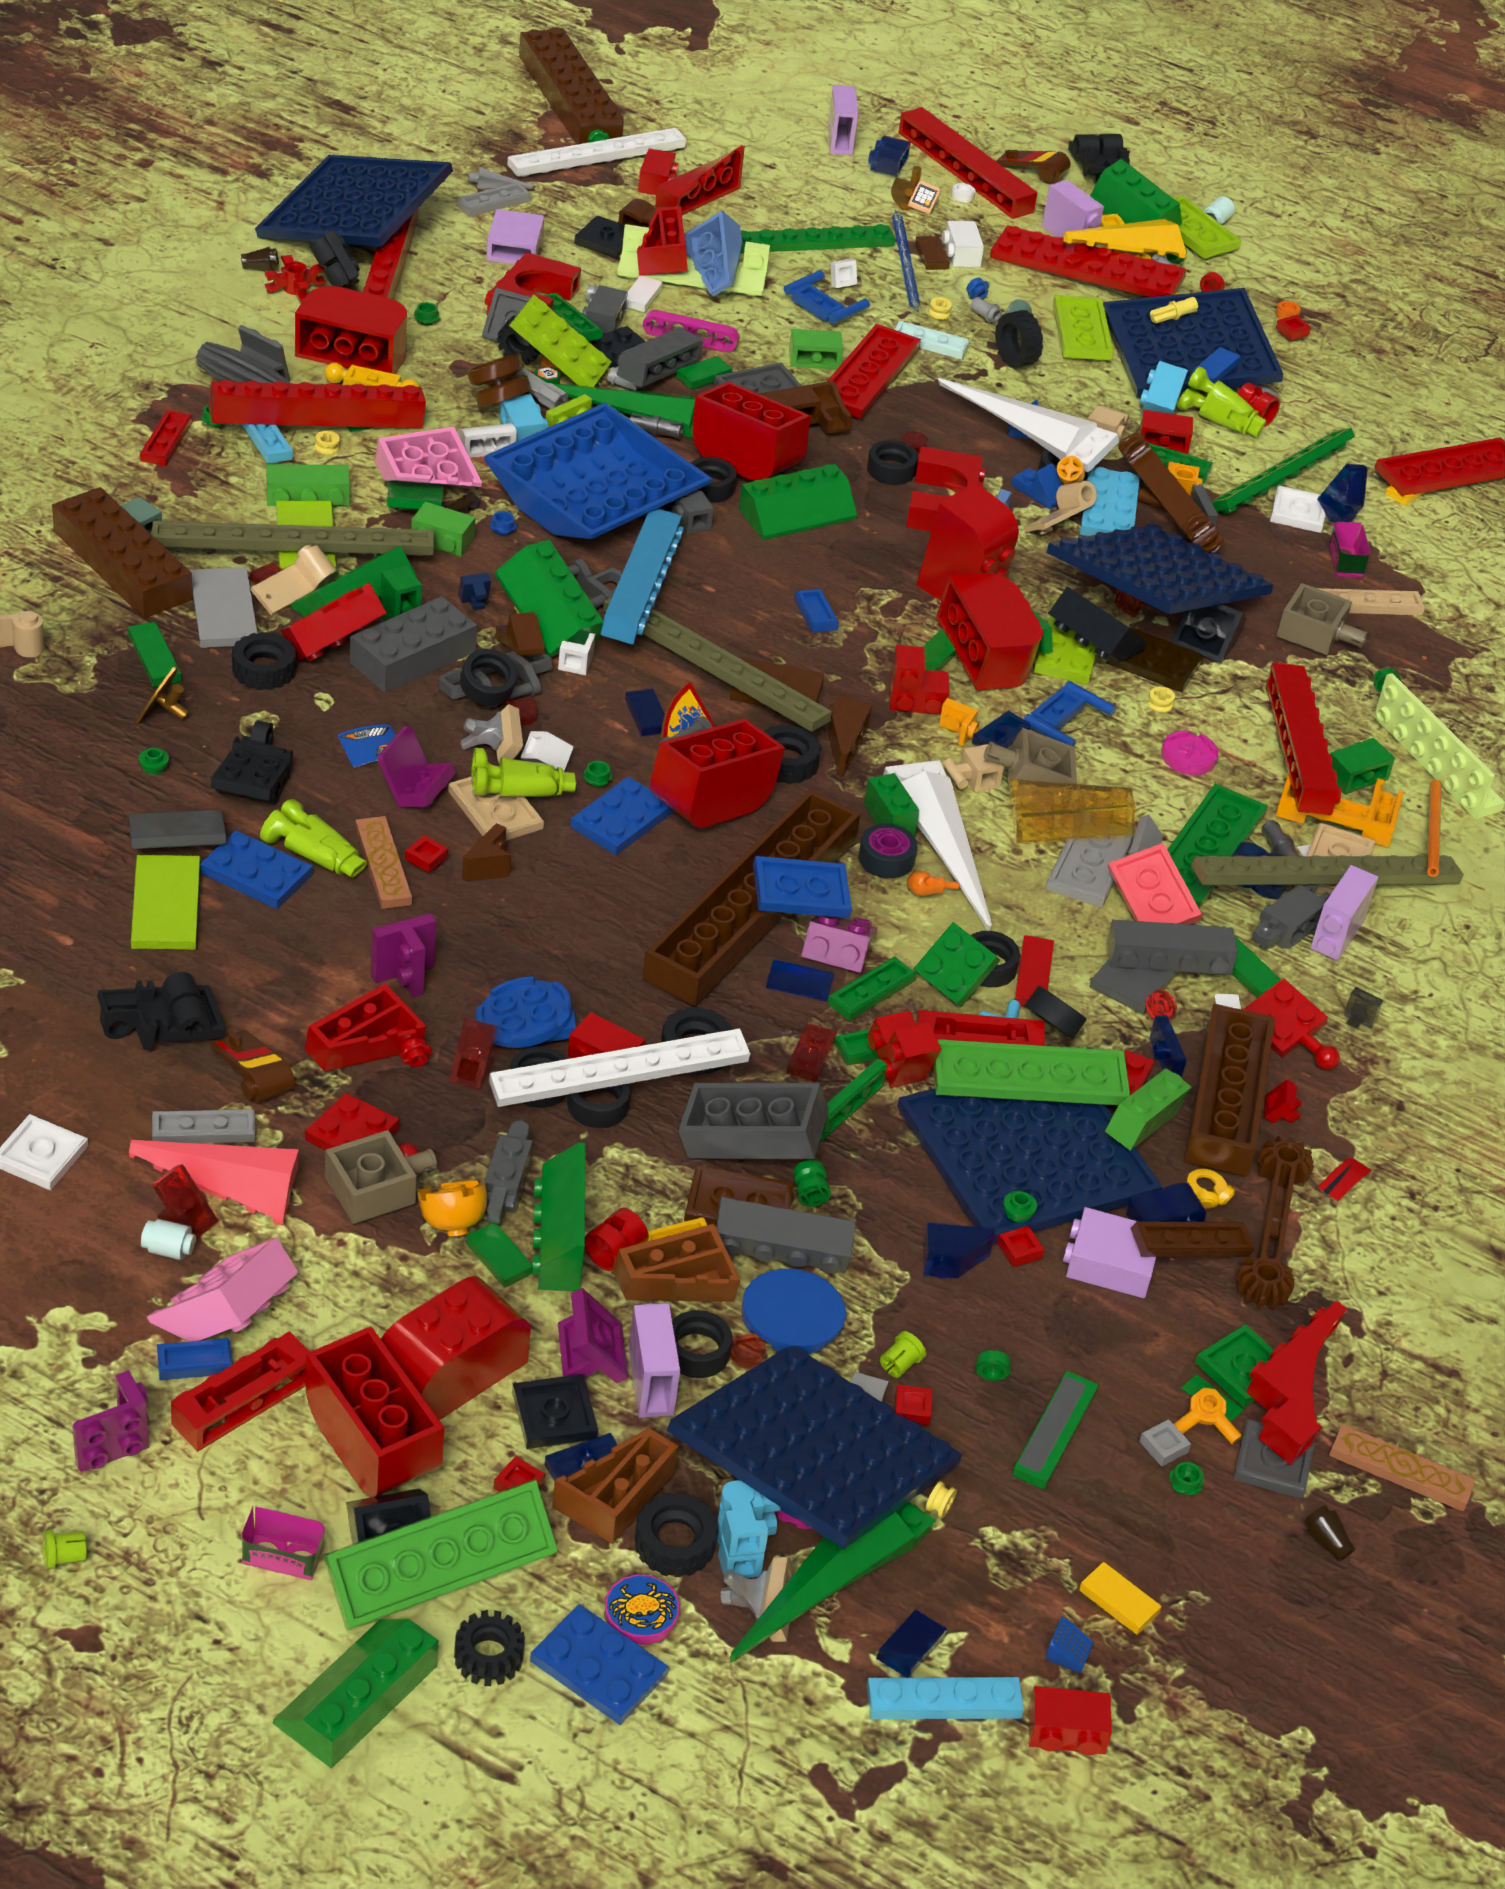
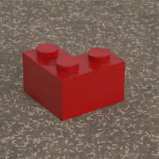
M896 645L889 683V710L941 715L943 703L949 698L948 672L925 670L924 647Z
M910 1010L875 1018L867 1035L870 1048L875 1050L878 1059L887 1063L885 1078L890 1088L925 1081L942 1050L931 1023L927 1022L916 1025Z

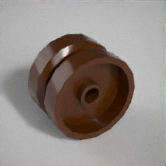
M520 353L501 357L466 371L471 385H486L474 393L478 407L498 404L532 389L528 376L523 374L517 375V372L524 368Z

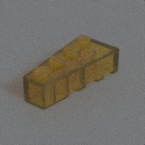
M1010 779V809L1017 843L1135 834V803L1131 788Z

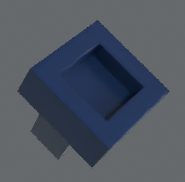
M488 572L461 576L458 596L461 603L470 602L474 611L485 609L483 600L488 599L491 585Z

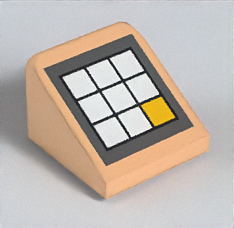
M919 181L908 206L930 214L938 201L940 189Z

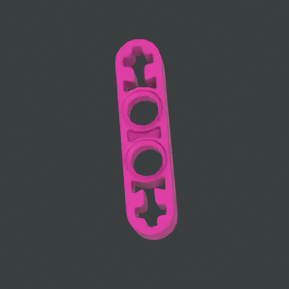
M659 310L649 311L643 321L645 332L656 337L674 330V324H681L686 331L698 337L700 336L697 330L704 329L709 333L710 337L702 338L704 339L702 347L724 352L733 351L740 339L738 331L731 326ZM652 320H656L658 326H655ZM724 336H728L730 342H727Z

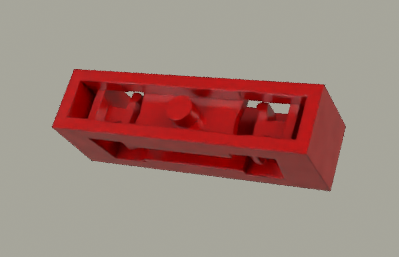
M918 1010L916 1025L930 1022L937 1040L1045 1046L1044 1021Z
M290 1331L279 1338L269 1340L262 1348L252 1354L239 1358L235 1364L220 1373H214L193 1389L180 1393L171 1401V1425L197 1452L304 1388L306 1386V1353L310 1351ZM288 1378L292 1380L290 1383L275 1391V1386L280 1385V1383ZM224 1418V1423L207 1432V1427Z

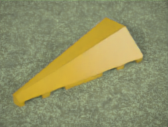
M1166 219L1065 231L1063 241L1066 243H1086L1087 246L1104 244L1109 249L1140 253L1152 252L1165 256V253H1169L1179 258H1185L1186 256L1178 224Z

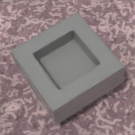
M1169 1419L1143 1432L1139 1441L1161 1467L1189 1453L1191 1443Z

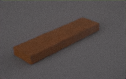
M1137 1221L1131 1227L1141 1257H1249L1255 1251L1244 1222Z

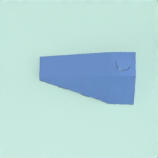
M721 211L685 233L686 252L693 260V265L700 272L701 279L713 297L733 285L742 246L740 225L724 211Z

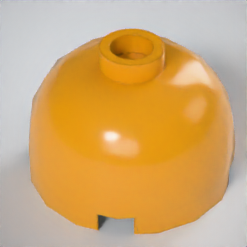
M478 1180L448 1182L441 1184L437 1192L432 1193L431 1186L418 1191L422 1216L433 1228L447 1230L448 1236L468 1234V1227L478 1224L484 1217L487 1208L488 1195L485 1181L478 1184Z

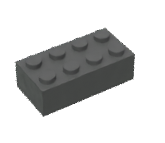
M441 596L350 637V664L386 693L476 651L477 624Z
M694 1083L678 1131L688 1158L815 1159L829 1110L820 1083Z

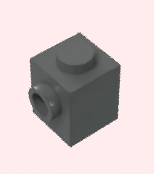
M701 489L675 500L672 513L682 516L680 525L684 527L686 534L711 530L714 508Z

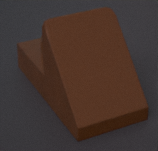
M534 612L510 614L507 625L496 626L495 637L518 656L545 654L543 638L537 616Z
M496 823L463 856V880L468 882L505 878L510 875L511 855L506 852L508 847L506 827Z

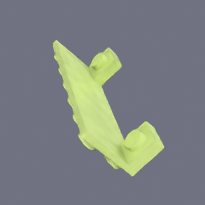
M625 224L623 249L617 275L629 279L639 277L637 248L642 245L643 236L649 231L648 227ZM746 242L743 263L738 262L733 285L723 290V292L745 293L748 296H762L770 245ZM688 255V271H682L677 274L642 275L678 286L689 285L700 289H707L701 279L700 272L695 268L693 260Z
M1394 674L1386 675L1374 718L1436 780H1439L1442 786L1475 819L1502 811L1505 801L1491 788L1494 773Z

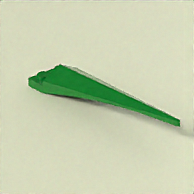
M552 383L566 392L571 398H577L586 394L592 398V403L601 405L607 403L617 411L630 415L632 413L649 417L658 415L665 420L683 422V435L693 438L695 396Z
M908 1502L845 1549L823 1537L731 1652L730 1662H735L781 1628L849 1584L913 1550L933 1530L936 1520Z

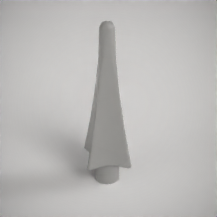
M479 167V173L469 172L468 181L477 183V189L498 188L514 183H520L525 189L534 188V185L531 183L512 179Z

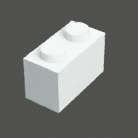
M947 221L946 230L942 231V244L946 246V253L948 258H950L952 267L980 268L984 246L976 222Z

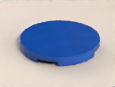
M534 976L521 977L506 981L490 990V996L481 1005H478L476 1009V1021L481 1035L495 1045L508 1048L529 1047L543 1043L559 1034L569 1023L573 1007L570 994L561 983L557 981L551 983L536 980Z
M776 1269L765 1272L751 1281L743 1296L741 1314L749 1332H754L760 1338L770 1343L771 1348L781 1351L786 1347H798L809 1354L823 1350V1346L840 1336L845 1322L846 1308L839 1292L823 1278L798 1269Z

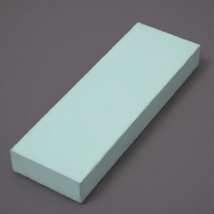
M899 321L894 329L920 338L921 349L958 359L964 357L969 347V339Z

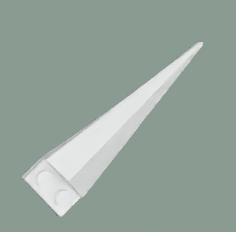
M938 378L940 386L1001 418L1046 448L1060 460L1066 456L1077 457L1081 460L1086 472L1095 467L1119 443L1118 434L1097 427L1096 422Z
M940 760L885 767L883 775L895 773L920 810L917 822L918 828L938 853L955 880L959 882L960 888L985 929L990 931L992 922L951 779L946 776Z

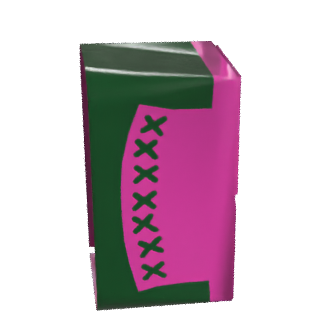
M1351 522L1334 523L1328 547L1336 576L1363 578L1371 552L1363 524ZM1341 549L1348 550L1351 554H1346Z
M252 1506L242 1531V1564L312 1581L324 1548L325 1528L321 1522L255 1506L254 1529ZM262 1542H269L274 1544L277 1547V1549L260 1546L257 1544ZM306 1551L312 1555L302 1556L294 1554V1552Z

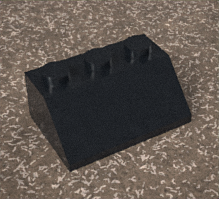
M1068 586L1048 612L1055 619L1053 625L1064 633H1067L1069 630L1076 634L1074 639L1085 647H1088L1089 644L1095 646L1096 650L1094 652L1106 661L1111 657L1120 663L1141 651L1147 645L1127 625Z

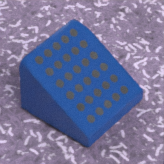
M1061 1617L1050 1642L1046 1660L1081 1674L1094 1642L1068 1619Z

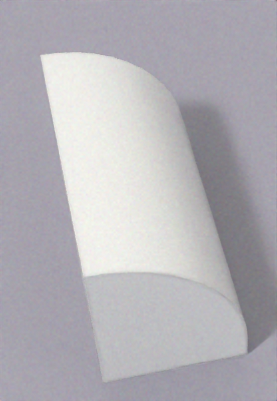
M512 423L463 428L459 429L457 434L469 457L473 458L485 456L515 443L517 430Z

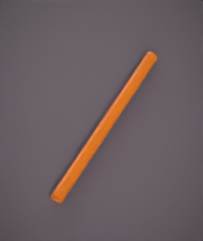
M1433 780L1430 783L1427 873L1431 877L1439 874L1442 783L1439 780Z

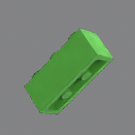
M266 464L267 506H276V501H331L332 506H349V465Z
M1167 1068L1119 1104L1105 1132L1131 1151L1177 1115L1192 1086L1183 1081L1178 1074L1171 1072Z

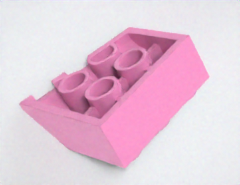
M454 427L378 438L375 463L383 479L386 481L482 487V481Z
M275 1237L228 1256L198 1278L199 1283L185 1291L179 1292L170 1300L173 1305L155 1310L147 1316V1319L150 1323L189 1342L200 1341L229 1329L237 1332L252 1322L250 1318L252 1314L263 1311L271 1304L269 1300L271 1297H275L290 1287L288 1281L298 1271L279 1239Z

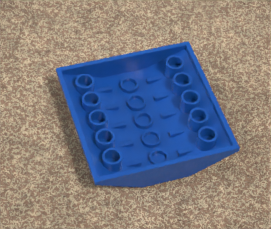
M603 403L485 455L484 459L521 511L553 535L593 539L712 483L710 476L607 403Z

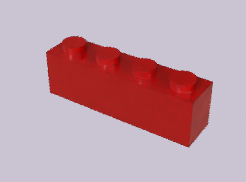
M741 145L713 161L658 185L655 207L681 206L682 215H685L740 189L745 147Z

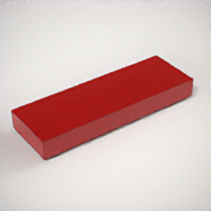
M166 410L140 452V461L166 467L192 425V415Z
M1024 935L1014 1000L1020 1003L1021 1007H1025L1026 1002L1038 986L1048 991L1054 940Z

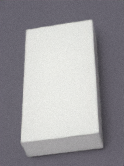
M642 275L639 276L628 290L627 308L645 313L661 292L663 281Z

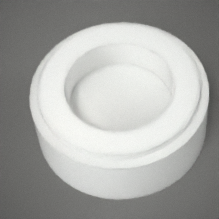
M957 183L952 187L951 197L955 201L962 203L973 201L975 189L971 185Z

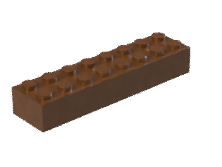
M553 27L549 30L531 29L528 32H520L519 58L576 145L588 143L589 134L597 129L607 133L610 139L623 137L624 117L564 29Z

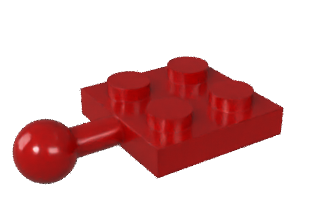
M1285 978L1242 1009L1275 1017L1271 1049L1281 1058L1302 1043L1315 1054V1062L1321 1069L1331 1070L1338 1065L1340 1061L1338 1050L1331 1045H1322L1312 1036L1327 1024L1328 1016Z
M345 1093L305 1130V1141L326 1150L389 1130L390 1134L393 1135L400 1129V1123L398 1118ZM404 1143L398 1145L405 1157L420 1153L417 1147L412 1144Z

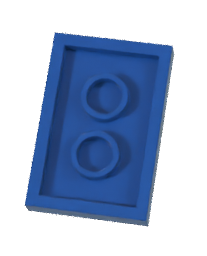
M628 776L573 816L570 827L617 855L671 815L673 809L654 796L651 789Z
M236 830L226 839V843L218 846L200 863V873L278 909L313 875V866Z
M755 856L753 870L759 911L841 918L850 917L852 907L845 864Z
M580 1604L531 1652L530 1662L620 1726L667 1677L669 1670L668 1665Z

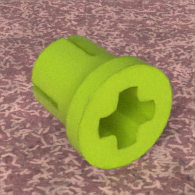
M902 1331L896 1336L895 1343L880 1357V1363L885 1371L891 1368L888 1371L891 1376L899 1378L914 1363H920L926 1357V1350L916 1336L907 1331Z
M53 1530L43 1531L42 1546L45 1568L54 1569L56 1564L85 1562L86 1539L84 1531L54 1533Z

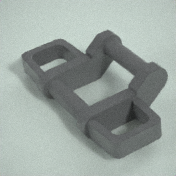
M582 559L573 561L571 566L568 567L584 592L592 597L589 600L595 609L603 606L604 601L611 598L615 589L611 591L603 583L614 581L618 584L622 575L616 568H609L591 576L586 562Z
M514 651L505 653L514 662L517 668V676L523 681V684L514 687L508 700L527 694L531 696L540 694L541 684L536 674L551 670L552 658L546 653L518 656ZM463 666L438 677L439 689L451 699L466 696L460 684L453 685L460 682ZM482 667L472 671L473 677L479 683L493 687L485 674L495 670ZM485 705V706H486L488 709H492V708L497 707L498 705H494V706Z

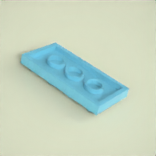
M1093 467L1087 474V481L1095 486L1097 498L1091 507L1082 511L1080 534L1092 536L1096 535L1097 532L1110 533L1115 529L1128 530L1130 527L1135 526L1140 477L1127 471L1119 472L1108 470L1104 467Z

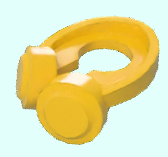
M1196 1169L1189 1173L1187 1177V1191L1196 1200V1205L1202 1208L1210 1209L1217 1207L1218 1204L1220 1206L1226 1205L1235 1195L1236 1190L1231 1185L1227 1186L1224 1178L1212 1170ZM1203 1177L1211 1179L1215 1184L1213 1188L1214 1193L1201 1188L1196 1182L1197 1179Z

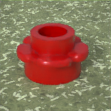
M412 1038L401 1046L402 1053L400 1057L405 1065L421 1067L427 1063L429 1055L432 1054V1048L427 1045L424 1039Z

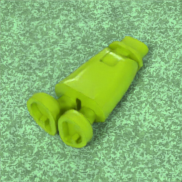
M1199 366L1190 377L1188 382L1190 388L1186 389L1181 395L1177 408L1185 411L1193 406L1201 408L1199 411L1200 416L1224 427L1242 432L1245 435L1249 433L1257 438L1267 420L1258 416L1259 412L1257 410L1254 411L1247 401L1224 383L1218 380L1214 384L1210 381L1206 369ZM1198 390L1208 393L1207 397L1203 396Z
M474 748L471 769L473 796L499 793L500 796L547 797L561 795L562 791L575 792V773L563 772L562 767H557V771H555L553 765L504 757L500 758L499 766H495L488 762L487 753L483 748Z
M295 799L287 800L282 805L281 812L277 809L274 810L265 821L260 832V839L269 845L275 844L283 836L286 837L284 842L286 849L330 871L335 870L338 875L345 873L349 877L354 878L367 865V861L358 856L359 851L316 814L308 815L305 813L303 804Z

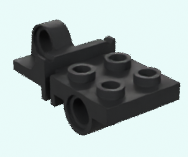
M1076 134L1073 141H1069L1068 150L1083 165V174L1085 176L1088 174L1096 176V183L1103 170L1118 160L1123 159L1128 164L1130 163V151L1123 147L1121 134Z
M332 230L309 246L320 267L326 266L323 272L331 286L349 288L360 281L357 279L359 276L357 271L360 269L354 259L355 256L349 245L346 246L340 234L336 235L334 230Z
M257 720L254 723L251 737L244 736L242 739H239L236 736L234 738L232 751L229 752L211 777V788L219 793L242 798L247 796L251 800L276 805L281 795L283 783L286 784L287 779L290 778L293 750L288 751L285 748L272 746L273 724Z
M177 972L165 979L162 987H155L153 980L147 982V987L143 986L142 981H137L136 987L131 989L98 990L97 998L101 1006L100 1023L105 1036L110 1039L123 1038L136 1028L143 1049L152 1050L155 1036H158L160 1042L224 1038L226 1028L210 985H196L194 977L187 972ZM123 1021L122 1024L111 1027L113 1023Z

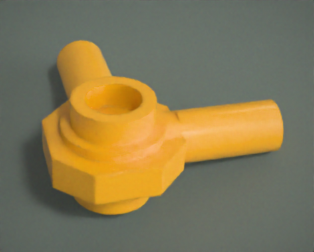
M1202 1388L1190 1399L1189 1412L1174 1423L1182 1434L1186 1433L1197 1423L1214 1424L1231 1445L1242 1437L1240 1432L1225 1416L1226 1401L1216 1389Z

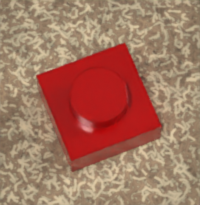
M1297 315L1279 319L1276 325V329L1290 341L1309 336L1311 327Z
M424 835L405 850V860L430 873L448 858L449 848Z
M1029 1226L999 1234L997 1244L1013 1267L1043 1258L1045 1249Z
M897 1384L895 1414L902 1415L921 1425H929L932 1409V1389Z
M515 1456L494 1479L493 1489L500 1492L530 1480H536L538 1488H540L545 1483V1473Z

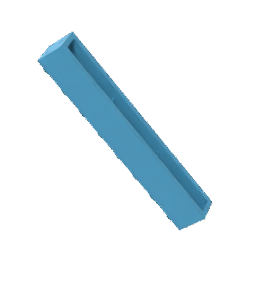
M661 509L648 512L606 610L601 630L602 636L634 644L637 634L643 635L646 622L649 620L651 610L654 608L657 595L660 593L668 568L671 566L673 555L675 556L678 543H680L684 527L680 526L681 515Z

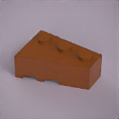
M715 1224L619 1249L613 1270L626 1300L734 1302L740 1284V1278Z
M647 1428L611 1448V1453L596 1462L592 1459L584 1463L583 1469L569 1477L563 1475L556 1479L554 1482L552 1507L613 1544L638 1516L639 1512L642 1511V1507L649 1503L673 1476L676 1470L679 1446L652 1429Z

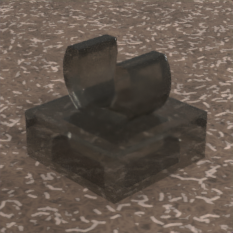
M1355 987L1350 993L1344 1016L1349 1018L1346 1024L1356 1029H1359L1361 1025L1371 1029L1377 1022L1384 1000Z

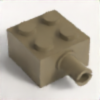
M1301 583L1283 610L1277 637L1283 638L1290 643L1307 647L1314 652L1328 655L1335 642L1339 640L1362 648L1367 639L1368 632L1346 625L1352 601Z
M1022 728L1009 749L993 742H989L985 749V760L1006 766L1008 770V788L1017 794L1027 795L1045 804L1061 808L1077 784L1074 746Z
M389 1130L325 1150V1179L352 1224L415 1204L416 1175L437 1169L436 1157L430 1148L405 1157Z

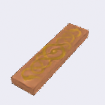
M386 816L356 819L355 828L381 909L412 905V895Z
M1344 1424L1341 1425L1329 1454L1330 1457L1463 1512L1476 1481L1475 1478Z

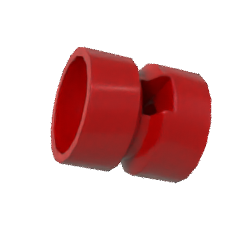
M1251 382L1244 384L1237 393L1252 406L1254 411L1257 410L1259 412L1258 416L1267 420L1264 427L1274 420L1280 408V399L1269 392L1263 393L1260 387Z
M619 1208L606 1218L603 1223L597 1225L586 1234L584 1247L589 1258L598 1267L606 1271L614 1270L619 1249L648 1242L649 1235L644 1222L636 1213L627 1208Z

